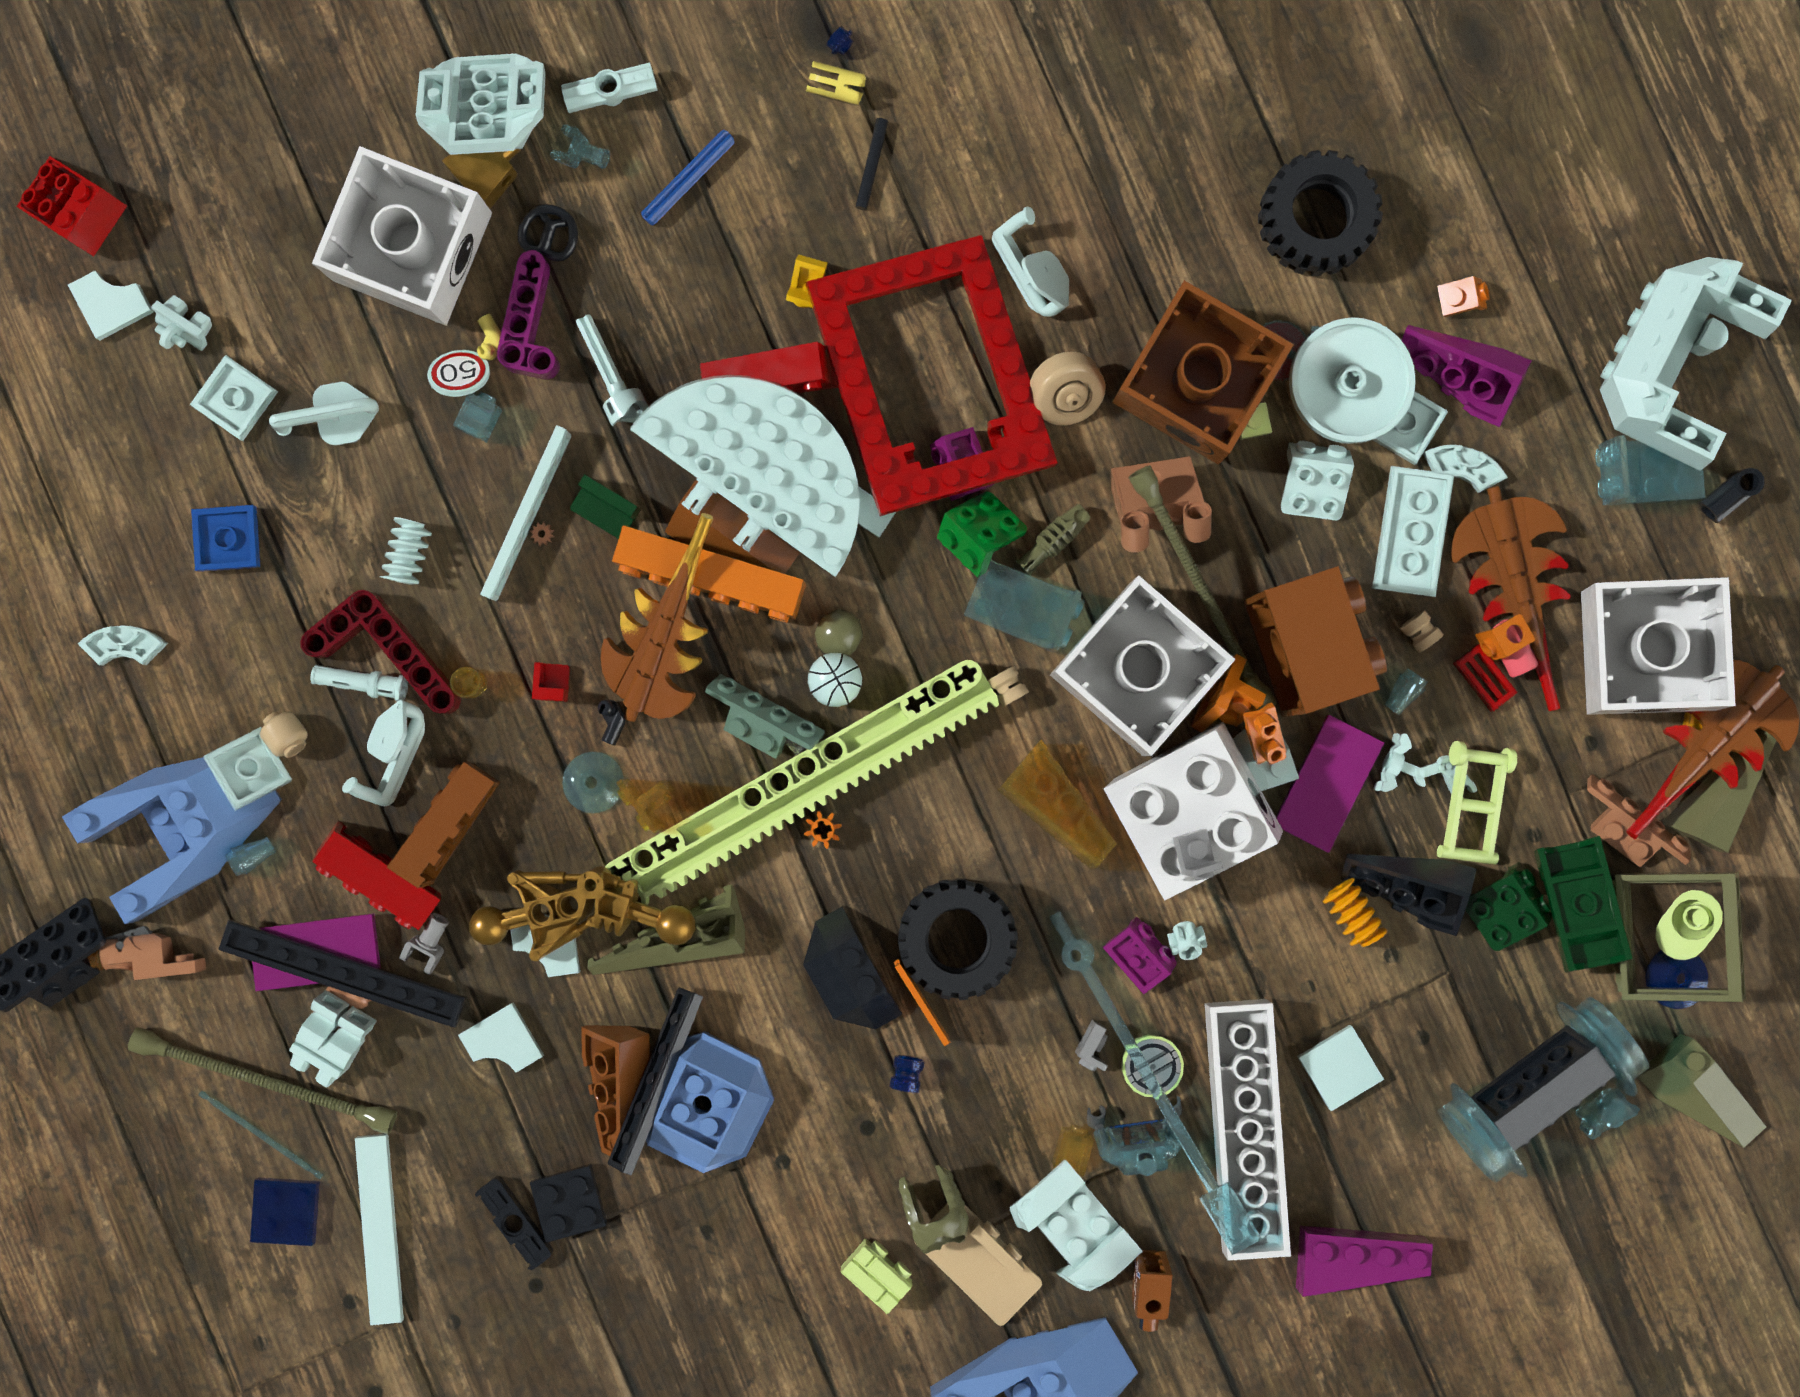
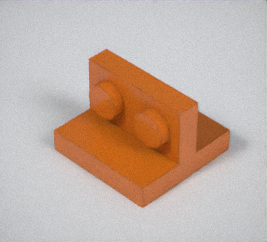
M1238 654L1233 656L1236 660L1203 696L1191 725L1192 728L1202 733L1218 718L1225 724L1237 727L1244 721V713L1256 711L1263 705L1267 694L1239 680L1247 661Z

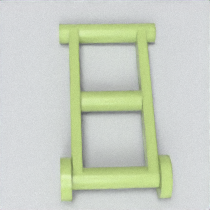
M1454 741L1449 750V761L1456 768L1444 845L1438 846L1437 856L1440 858L1496 865L1499 861V855L1494 850L1506 773H1512L1515 770L1517 753L1514 749L1510 748L1503 749L1501 753L1467 749L1464 742ZM1468 761L1496 765L1490 802L1463 798ZM1461 810L1488 814L1483 850L1455 847Z

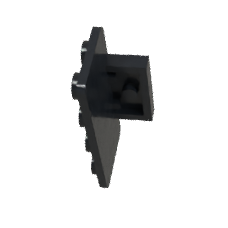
M88 898L81 899L0 955L1 1011L8 1012L29 997L50 1008L101 973L98 963L88 958V956L102 948L106 943L91 900Z

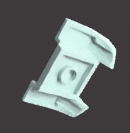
M1063 1160L1035 1187L1010 1207V1212L1017 1228L1030 1232L1035 1227H1038L1069 1263V1265L1060 1268L1056 1274L1081 1290L1091 1291L1114 1279L1143 1252L1087 1188L1085 1182L1067 1160Z

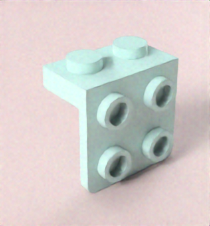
M1308 441L1289 442L1287 450L1289 470L1281 502L1282 512L1291 515L1339 520L1343 514L1354 468L1350 450L1339 445L1321 447Z

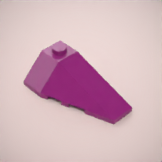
M1411 325L1406 327L1401 340L1412 358L1414 368L1423 376H1429L1442 387L1441 391L1447 396L1451 394L1464 405L1463 409L1470 415L1498 427L1502 424L1532 360L1503 348Z

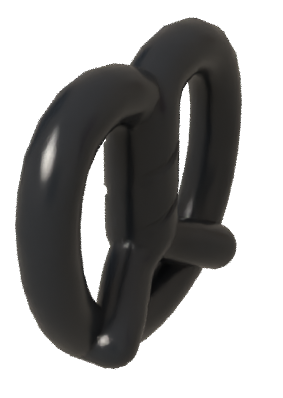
M542 204L533 207L524 215L518 227L517 239L524 251L535 250L546 258L559 262L568 259L573 254L578 241V228L575 219L569 212L555 205ZM547 214L556 215L561 219L552 220ZM538 216L544 223V228L539 244L533 245L527 240V230L533 219ZM568 227L569 238L565 249L561 252L551 250L556 228Z

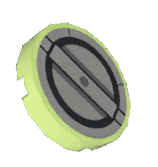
M1148 1034L1136 1038L1127 1046L1122 1057L1121 1070L1125 1081L1133 1091L1144 1097L1157 1098L1169 1094L1178 1086L1183 1076L1184 1062L1180 1051L1170 1040L1162 1036Z

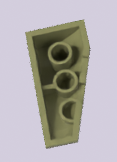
M1680 1034L1635 1075L1656 1099L1743 1148L1766 1128V1125L1726 1074L1694 1038Z

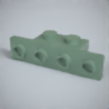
M720 674L706 688L705 692L708 695L730 706L723 730L775 759L782 753L786 738L811 750L824 736L825 731L815 726L812 722L793 714L786 708L764 698L759 693L753 692L737 683L732 678Z

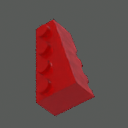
M338 820L313 858L312 862L316 864L315 869L328 878L335 876L343 881L342 886L350 893L358 895L360 892L370 899L368 903L381 912L388 910L396 916L395 920L403 927L411 929L413 926L419 930L441 900V893L431 886L417 888L388 869L387 866L392 861L391 857L383 853L374 854L372 852L373 848L369 845L370 842L361 836L351 837L344 831L347 826Z

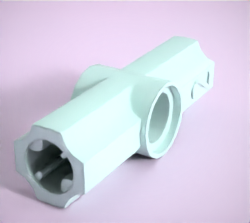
M650 62L618 71L604 69L594 77L561 85L564 101L569 113L603 104L616 106L623 99L658 91ZM608 83L617 85L616 89L610 93L602 91L603 87Z

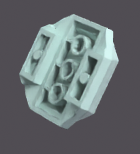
M519 54L454 57L440 63L433 69L430 67L419 72L416 105L418 125L450 155L522 149L532 129L544 116L546 74L544 64L538 61L533 62Z

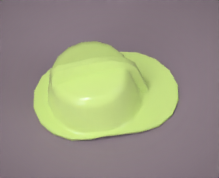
M1690 890L1682 893L1675 899L1656 927V941L1659 948L1667 956L1678 960H1687L1700 954L1722 925L1723 911L1719 902L1712 895L1704 891Z

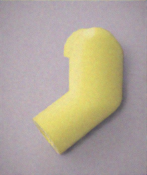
M486 314L477 321L486 335L481 346H478L477 353L483 360H493L497 357L501 331L491 314Z

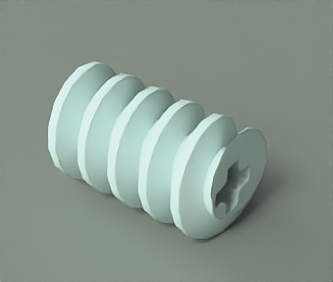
M394 517V521L401 525V527L391 529V533L398 537V539L388 541V545L395 549V551L385 553V557L391 560L392 563L382 565V569L388 572L389 575L380 577L409 585L419 584L420 581L412 576V573L422 572L423 569L415 564V561L425 560L426 557L419 553L418 549L428 548L429 546L421 540V537L431 536L432 533L424 528L425 524Z

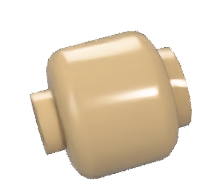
M275 711L263 720L264 726L260 731V737L273 755L290 758L305 748L308 733L293 713L284 712L280 714L278 711Z

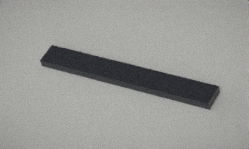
M232 919L227 922L218 949L453 1028L458 1025L467 998Z

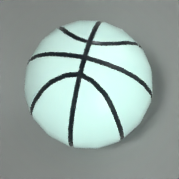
M828 653L820 656L812 664L808 673V685L810 692L818 702L830 707H840L847 705L857 697L862 686V675L860 668L851 657L842 653Z

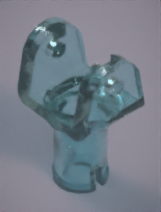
M563 124L560 131L573 140L567 153L552 150L550 157L571 168H577L581 161L596 165L601 169L606 168L610 160V151L589 144L588 139L578 128Z

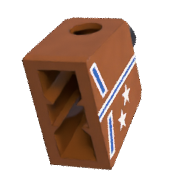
M1142 1250L1143 1252L1134 1259L1132 1302L1136 1317L1140 1319L1139 1328L1144 1331L1153 1332L1158 1330L1159 1320L1168 1319L1173 1275L1166 1251Z

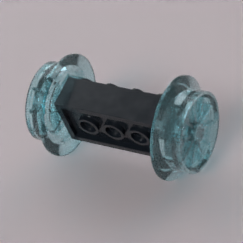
M1588 997L1576 1007L1565 1002H1559L1557 1010L1565 1027L1472 1097L1457 1084L1451 1083L1449 1085L1452 1100L1438 1110V1114L1462 1149L1492 1182L1497 1183L1510 1172L1523 1179L1528 1177L1525 1167L1514 1151L1519 1147L1527 1145L1531 1138L1543 1129L1552 1126L1568 1110L1580 1105L1582 1100L1592 1092L1604 1087L1608 1080L1629 1096L1634 1097L1638 1094L1635 1079L1649 1069L1647 1058L1621 1022L1596 999Z

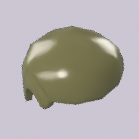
M841 609L827 613L816 627L815 638L817 647L824 654L842 653L850 656L855 652L863 638L860 620L852 612Z

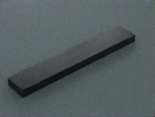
M680 987L676 991L608 1160V1165L628 1175L633 1174L703 999V996Z

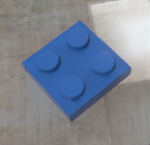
M243 505L191 509L195 571L204 572L260 567L256 506Z

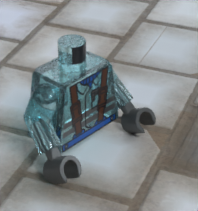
M1164 1096L1162 1104L1164 1114L1168 1117V1120L1158 1119L1108 1126L1107 1128H1104L1106 1109L1100 1105V1116L1096 1117L1091 1114V1110L1088 1108L1087 1124L1095 1129L1093 1135L1102 1160L1117 1166L1123 1175L1127 1176L1136 1174L1149 1176L1157 1171L1167 1170L1168 1160L1174 1158L1183 1145L1181 1120L1178 1119L1182 1114L1180 1097L1177 1096V1104L1175 1106H1168L1166 1096Z

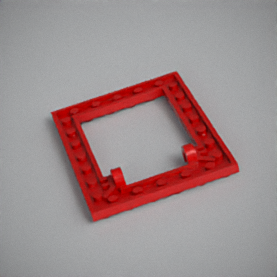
M982 235L806 281L810 301L880 516L1057 465L1058 462L1041 411L1034 404L1030 378ZM961 275L1007 416L987 422L988 437L993 450L922 470L920 462H915L914 460L915 446L913 442L892 448L847 305Z

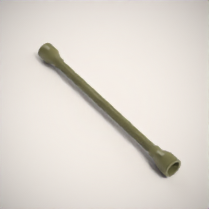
M1149 465L1135 471L1128 479L1134 490L1146 500L1148 506L1155 512L1157 519H1159L1161 526H1163L1164 532L1167 533L1166 536H1168L1170 543H1172V547L1176 550L1177 556L1180 557L1179 560L1183 564L1185 571H1187L1189 578H1191L1190 580L1193 581L1192 584L1196 588L1198 595H1200L1201 601L1205 605L1207 612H1209L1211 619H1213L1212 621L1215 622L1214 625L1218 629L1220 636H1222L1221 638L1224 639L1223 641L1227 649H1229L1231 656L1238 654L1247 659L1240 645H1238L1239 643L1235 635H1233L1231 628H1229L1230 626L1224 618L1222 611H1220L1213 594H1211L1209 587H1207L1208 585L1205 584L1206 581L1202 577L1200 570H1198L1196 563H1194L1195 561L1192 560L1193 557L1189 553L1187 546H1185L1184 540L1181 539L1182 537L1176 525H1174L1172 518H1170L1171 516L1168 515L1169 512L1164 508L1165 505L1159 491L1158 478L1152 467ZM1246 661L1241 674L1244 676L1243 682L1267 694L1263 705L1257 710L1271 702L1275 706L1277 700L1271 689L1259 679L1257 673H1254L1251 665H1249L1250 663Z
M140 1027L134 1030L128 1043L129 1051L143 1056L159 1055L177 1058V1060L188 1062L189 1064L192 1063V1065L203 1067L204 1069L207 1068V1070L222 1073L238 1080L241 1079V1081L256 1084L257 1086L259 1085L287 1096L290 1095V1097L293 1096L316 1105L320 1104L324 1108L335 1109V1111L339 1110L340 1113L350 1114V1116L354 1115L356 1120L364 1122L374 1131L387 1135L390 1134L396 1121V1110L384 1106L368 1107L362 1104L358 1106L356 1104L353 1105V1103L349 1104V1102L342 1101L341 1099L338 1100V1098L334 1099V1097L327 1096L326 1094H319V1092L308 1090L307 1088L304 1089V1087L293 1085L292 1083L289 1084V1082L285 1083V1081L278 1080L277 1078H270V1076L259 1074L258 1072L255 1073V1071L244 1069L243 1067L240 1068V1066L225 1063L224 1061L188 1051L175 1045L173 1046L171 1042L161 1039L153 1031Z

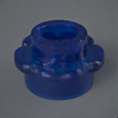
M840 26L833 33L826 44L832 50L831 54L836 55L839 52L841 55H844L854 42L850 38L853 33L852 30L847 31L843 26Z

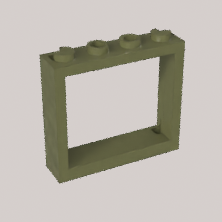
M1739 872L1619 873L1615 875V880H1612L1633 958L1629 961L1620 962V973L1616 974L1618 992H1622V1000L1743 1002L1746 999ZM1722 882L1728 988L1636 987L1631 883Z

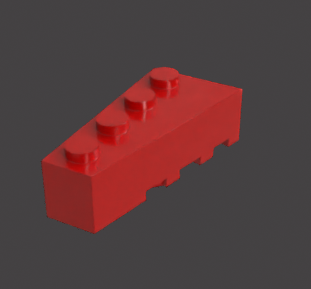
M819 342L700 363L702 379L722 375L751 376L780 384L795 393L838 388L826 347Z

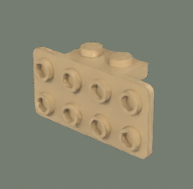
M948 1203L928 1223L935 1222L949 1213ZM965 1205L964 1208L969 1216V1226L965 1241L944 1244L940 1250L931 1251L926 1255L997 1325L1003 1326L1041 1288L1042 1281L1021 1260L1023 1255L1011 1243L1006 1245L999 1238L1000 1232L989 1221L984 1223Z

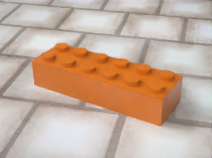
M623 525L612 562L619 566L618 571L623 572L625 575L640 579L641 574L649 576L648 580L652 581V583L668 587L689 545ZM702 549L690 594L699 597L700 592L708 593V598L714 602L729 605L731 600L739 603L738 607L741 610L758 614L759 609L769 612L768 616L771 619L788 623L789 618L794 620L797 618L806 583L800 578Z

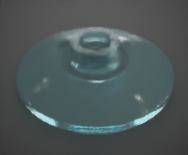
M583 753L575 757L565 769L562 782L564 794L568 801L578 810L586 813L606 811L618 802L623 793L624 775L622 769L612 757L604 753ZM591 776L597 780V785L593 789L589 788L586 784L587 779Z

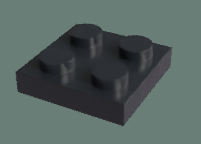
M591 1164L531 1180L530 1187L546 1243L605 1227L608 1224Z

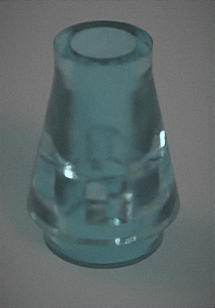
M1407 668L1403 674H1399L1385 706L1401 715L1412 702L1426 691L1424 687L1428 681Z
M265 837L255 842L231 848L232 852L226 854V859L236 876L243 873L247 875L268 857L275 854L276 850L270 839Z

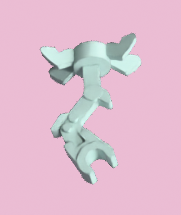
M1394 733L1392 737L1394 745L1390 748L1382 765L1381 781H1376L1373 789L1375 791L1388 792L1398 787L1395 777L1400 771L1413 776L1416 784L1421 787L1426 786L1425 777L1442 773L1445 783L1452 794L1456 767L1450 763L1449 755L1441 756L1435 763L1419 768L1404 761V753L1412 748L1408 735ZM1466 775L1465 786L1469 792L1475 793L1477 787Z

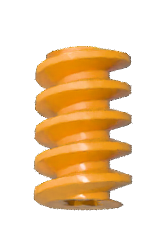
M1350 878L1330 890L1322 902L1324 904L1334 902L1335 905L1329 913L1341 914L1340 918L1336 921L1337 925L1347 923L1348 927L1342 933L1343 935L1354 934L1355 937L1350 941V946L1360 944L1362 947H1365L1381 939L1388 930L1386 928H1378L1381 924V919L1379 917H1372L1375 912L1374 908L1371 906L1365 907L1368 903L1367 897H1357L1361 892V887L1358 885L1351 886L1355 878Z

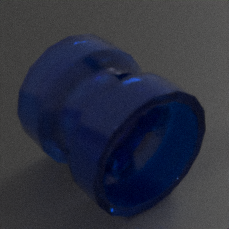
M895 1055L893 1063L895 1074L891 1077L889 1087L899 1091L919 1093L921 1086L919 1074L924 1069L925 1061L911 1056Z

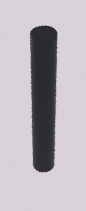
M883 118L876 119L855 206L860 210L866 211L868 208L888 125V120Z

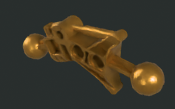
M602 866L595 867L583 874H566L565 871H514L508 875L507 881L519 891L524 907L506 912L492 906L482 907L473 914L469 922V932L473 939L482 945H495L503 940L508 930L529 925L533 939V945L529 954L532 961L544 958L546 955L582 935L583 930L589 927L601 929L605 926L607 933H610L615 928L616 936H621L630 922L634 920L656 928L660 939L673 945L686 943L691 939L695 931V918L687 908L672 905L660 910L637 902L639 893H637L638 881L635 879H630L627 882L621 880V877L613 875L609 869ZM566 881H577V887L562 891L548 885L565 884ZM570 896L577 900L578 910L571 907L569 903ZM595 901V913L589 916L585 922L579 924L589 913L592 912V908ZM542 904L548 907L549 917L543 915L541 911Z

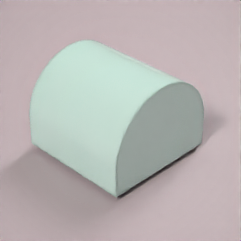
M1715 318L1705 321L1690 352L1697 356H1705L1723 347L1728 340L1727 327Z

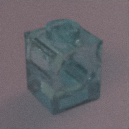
M480 391L478 396L469 394L466 396L453 426L487 443L501 415L502 409L495 404L497 399Z

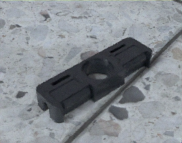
M494 1177L475 1193L476 1197L481 1196L480 1199L490 1213L496 1216L493 1222L509 1244L515 1243L514 1246L527 1264L530 1263L527 1269H535L552 1255L553 1248L549 1242H545L544 1235L502 1177ZM518 1215L523 1221L522 1229L518 1231L510 1230L506 1224L507 1217Z

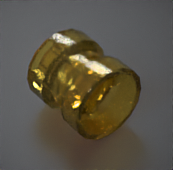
M461 667L452 674L450 686L457 696L473 699L485 692L487 679L480 670Z

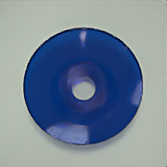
M1661 950L1653 956L1647 966L1645 974L1646 986L1654 988H1707L1708 971L1705 963L1698 955L1687 960H1678L1667 956ZM1683 973L1685 975V982L1679 985L1677 977ZM1698 1001L1657 1002L1668 1008L1683 1009L1694 1005Z

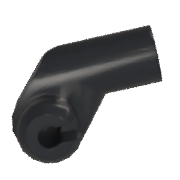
M605 699L598 704V712L602 714L607 723V728L601 740L616 746L626 719L618 703L614 700Z

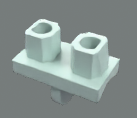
M175 295L164 304L156 301L151 306V309L156 312L155 322L158 325L155 328V332L161 335L159 344L162 347L169 349L176 344L182 348L188 342L202 351L207 346L205 336L212 327L211 319L208 316L197 311L190 320L185 319L183 316L188 311L187 304Z

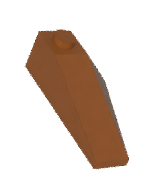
M586 1025L581 1027L582 1059L584 1066L590 1067L593 1083L589 1084L588 1088L590 1095H594L597 1101L598 1111L595 1113L594 1118L601 1151L610 1156L649 1061V1034L631 1026Z

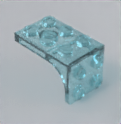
M1624 435L1616 436L1598 445L1599 449L1596 450L1595 461L1597 467H1600L1601 479L1598 481V495L1602 498L1603 506L1700 500L1705 498L1703 469L1699 471L1640 441H1626Z
M991 560L987 572L981 575L977 581L964 616L1055 653L1059 648L1064 649L1067 646L1073 632L1068 626L1071 619L1076 620L1079 617L1085 601L1080 599L1082 591L1077 589L1075 591L1067 590Z

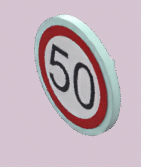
M456 350L436 358L431 363L427 376L430 386L436 392L446 396L458 397L472 394L482 388L489 379L490 368L487 360L480 358L477 352Z

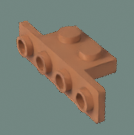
M1593 774L1587 779V791L1608 806L1591 824L1592 832L1600 836V838L1639 867L1647 862L1661 847L1685 865L1691 861L1689 843L1682 836L1677 834L1674 836L1667 831L1664 824L1658 818H1655L1637 839L1631 838L1626 833V830L1643 813L1639 805L1629 797L1624 798L1618 794L1614 786L1606 779H1598Z

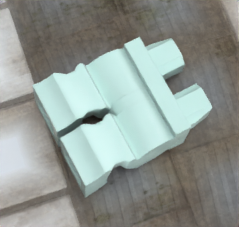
M327 990L313 1000L311 1010L314 1012L302 1024L295 1042L289 1050L293 1053L290 1066L302 1072H305L311 1064L320 1070L315 1079L324 1087H329L350 1068L360 1047L365 1042V1036L373 1029L377 1021L354 1006L347 1011L350 1004ZM340 1026L341 1028L334 1033L335 1029Z

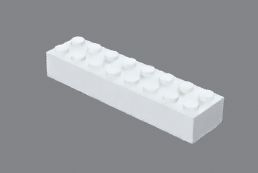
M1267 999L1205 1003L1222 1252L1227 1260L1291 1256L1273 1003Z

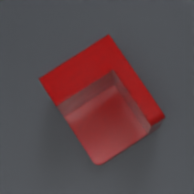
M535 662L532 699L568 702L570 666Z

